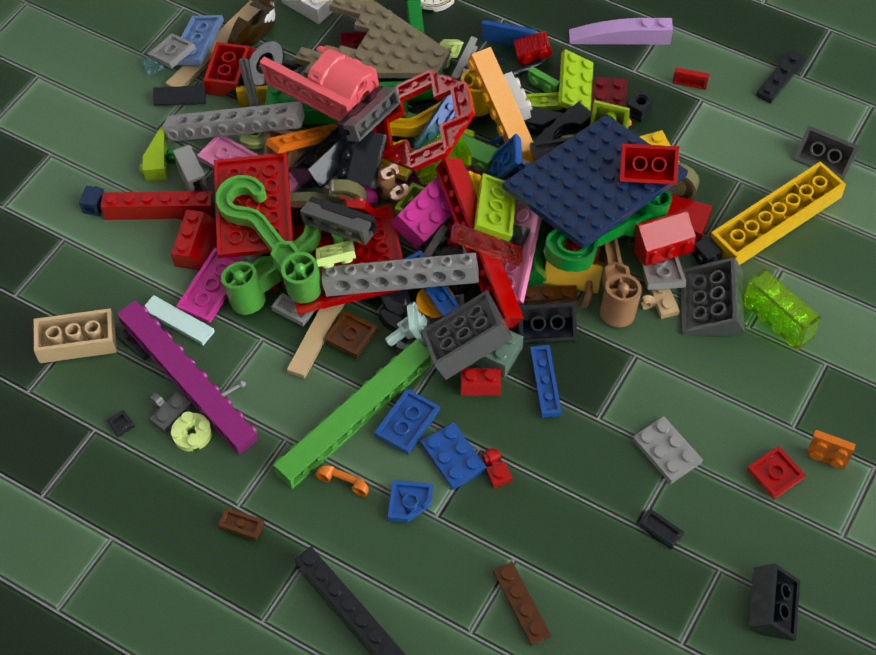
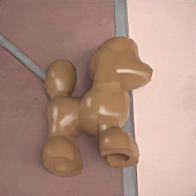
M395 163L384 167L379 166L375 184L381 187L378 190V196L383 200L391 199L397 201L409 193L407 184L397 185L395 183V175L399 173V167Z

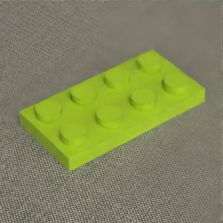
M565 49L561 53L558 105L568 109L570 106L580 102L591 111L593 62Z
M483 173L480 178L474 230L509 242L513 233L516 199L502 189L504 180Z

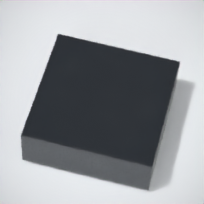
M124 410L107 420L117 437L135 427Z

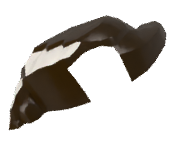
M255 0L249 4L262 10L256 19L260 22L252 26L250 22L238 17L231 30L228 44L252 47L262 40L274 25V0Z

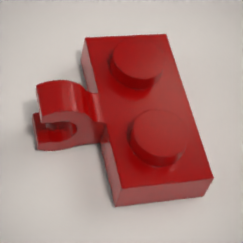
M340 196V200L346 201V205L343 207L374 216L375 209L370 206V203L365 202V199L354 197V200H350L345 196Z

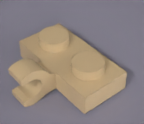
M670 288L649 290L650 295L642 297L643 302H641L643 310L656 307L660 319L679 315L680 310Z

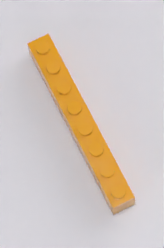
M489 47L471 54L468 59V67L470 71L474 72L476 85L482 90V98L490 108L489 113L492 120H495L499 136H502L504 142H506L515 133L518 134L521 138L522 158L530 161L532 164L534 160L530 150V143L533 140L492 48Z

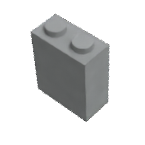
M187 145L173 150L179 175L187 191H209L206 176L191 146Z

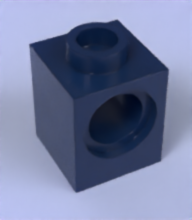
M86 185L79 200L82 213L100 216L102 212V195L105 193L103 188Z

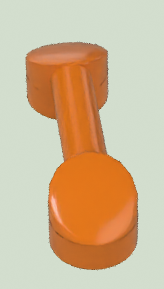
M333 466L319 467L315 473V476L323 482H330L332 476L354 484L352 491L359 496L366 497L369 492V488L362 478L338 470Z

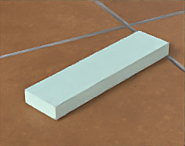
M154 295L145 304L149 315L203 346L215 332L214 328Z

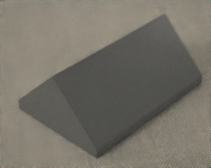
M808 126L794 159L810 166H814L821 161L835 175L844 180L854 163L859 146Z

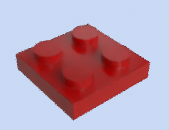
M779 446L747 468L750 475L773 500L780 497L806 477V474Z

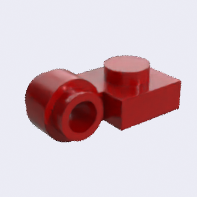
M494 448L485 450L482 458L485 465H490V467L486 468V473L493 488L512 482L513 478L505 461L498 463L501 460L499 450Z

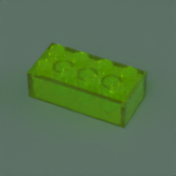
M765 268L748 280L744 293V305L756 313L760 320L766 322L775 333L782 336L797 351L814 339L822 317Z

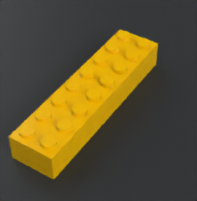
M820 161L712 231L710 237L723 250L721 257L723 260L735 257L739 265H741L842 198L846 184Z

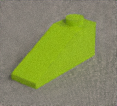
M162 127L159 128L144 153L143 164H140L141 175L144 174L146 181L167 180V160L165 157L167 139Z

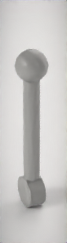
M241 380L239 384L220 394L225 396L238 388H244L246 382Z

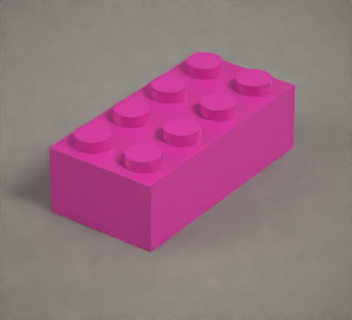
M438 176L390 223L415 249H418L452 214Z

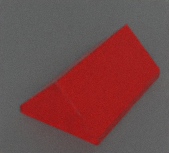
M622 143L619 163L620 182L677 185L679 146Z

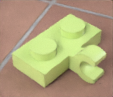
M443 39L440 42V45L450 51V57L443 69L449 67L451 58L458 57L464 42L458 39Z

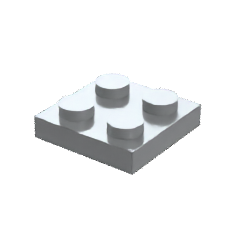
M171 33L152 49L148 56L150 59L172 69L196 47L193 42Z

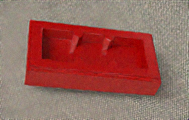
M675 67L673 84L706 90L710 74Z

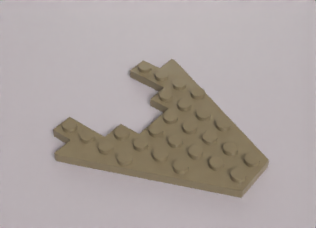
M333 0L329 5V11L357 18L354 30L367 33L357 50L340 45L337 51L352 59H358L366 66H372L376 70L378 78H413L428 70L440 75L450 57L448 49L374 0ZM304 47L300 48L294 59L295 63L307 66L304 71V77L308 78L311 67L323 53Z

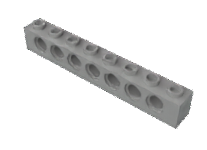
M301 101L170 115L167 117L162 128L167 141L172 142L301 128L305 114Z
M476 253L339 265L323 268L322 284L326 297L479 283Z

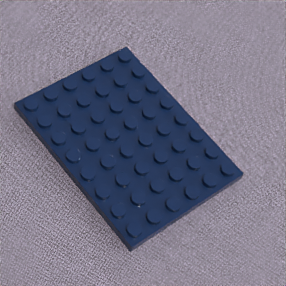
M606 114L503 182L502 189L580 248L585 249L675 184L620 182L619 163L622 143L651 144ZM678 164L677 183L685 178L688 170Z

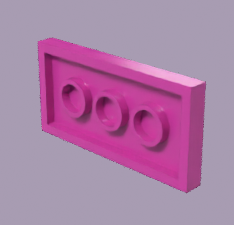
M214 248L176 307L210 324L227 298L221 282L223 271L233 263L247 261L239 257L219 259L217 248Z

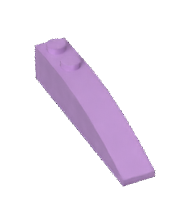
M627 18L588 24L569 29V43L671 45L673 33L672 18Z

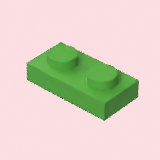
M533 66L528 70L527 82L532 86L543 90L545 93L559 92L560 81Z

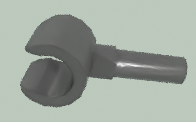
M411 338L406 343L399 341L396 345V352L401 353L406 345L412 344L417 339Z

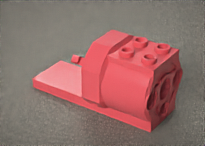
M319 46L316 49L323 54L311 67L308 78L265 56L261 59L259 63L266 84L339 122L379 86L377 72L372 66H366L358 59H352L335 49L325 50L323 46Z

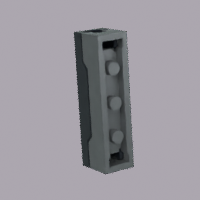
M378 86L338 122L337 126L342 140L360 142L400 104L396 88Z
M312 196L300 210L305 225L364 245L368 243L377 231L374 216L325 201L324 199Z

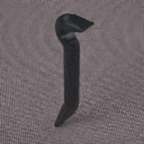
M550 56L546 59H538L534 63L510 72L513 73L514 77L527 73L532 66L536 69L542 66Z

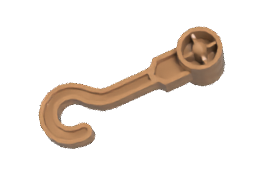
M620 237L601 246L605 267L602 276L604 292L600 306V316L603 321L611 326L625 327L630 325L635 319L642 286L635 277L630 275L629 267L622 263L618 244Z

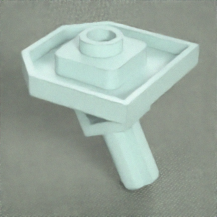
M411 302L407 305L408 316L397 324L399 326L397 330L385 338L389 346L395 345L406 336L408 339L416 338L428 348L422 330L428 325L427 319L419 311L418 305L415 302Z

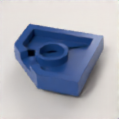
M393 480L388 521L409 523L428 509L432 503L433 484Z

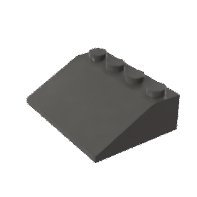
M732 257L682 269L686 279V287L681 288L682 334L730 336L744 333L743 273L736 258Z
M487 290L422 330L434 366L445 379L456 375L459 371L513 339L508 326Z

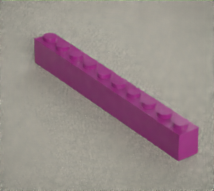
M135 300L117 313L120 324L196 409L210 422L238 456L258 442L256 428L251 423L247 424L240 410L236 411L232 407L233 404L230 399L220 394L219 387L215 383L211 384L209 382L207 374L202 369L199 371L193 358L187 357L184 354L182 346L172 341L173 338L170 333L160 328L159 321L155 317H150L148 309L143 304L140 305Z

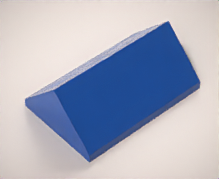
M490 20L482 21V40L514 46V40L534 35L537 29Z

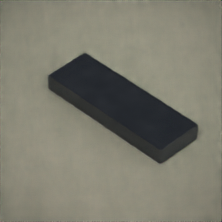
M205 86L153 87L154 105L206 104Z

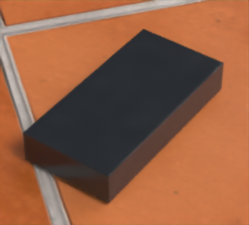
M651 508L637 525L671 550L684 535V531Z

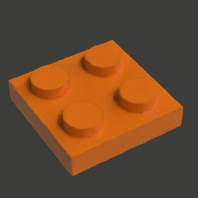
M815 430L806 456L845 470L856 444Z

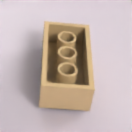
M111 308L34 319V352L39 363L117 353L116 322Z

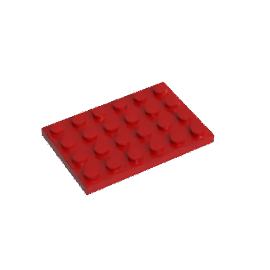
M287 152L214 160L218 258L271 253L253 228L226 221L218 210L216 192L219 186L227 179L236 175L255 177L264 185L267 198L264 202L258 203L248 195H240L234 199L233 204L258 210L267 218L284 241L293 242Z

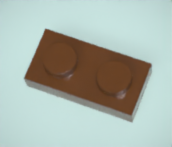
M226 507L218 527L219 529L257 541L265 522L263 519Z

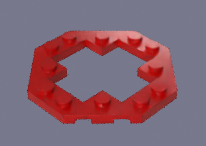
M428 70L396 86L400 104L371 130V132L387 135L381 159L412 171H417L447 158L475 115L471 90L467 82L457 81L452 77L443 74L438 75L434 71ZM430 89H433L434 98L437 101L449 95L452 96L455 118L439 125L442 139L413 152L407 139L393 145L390 122L405 116L404 101Z

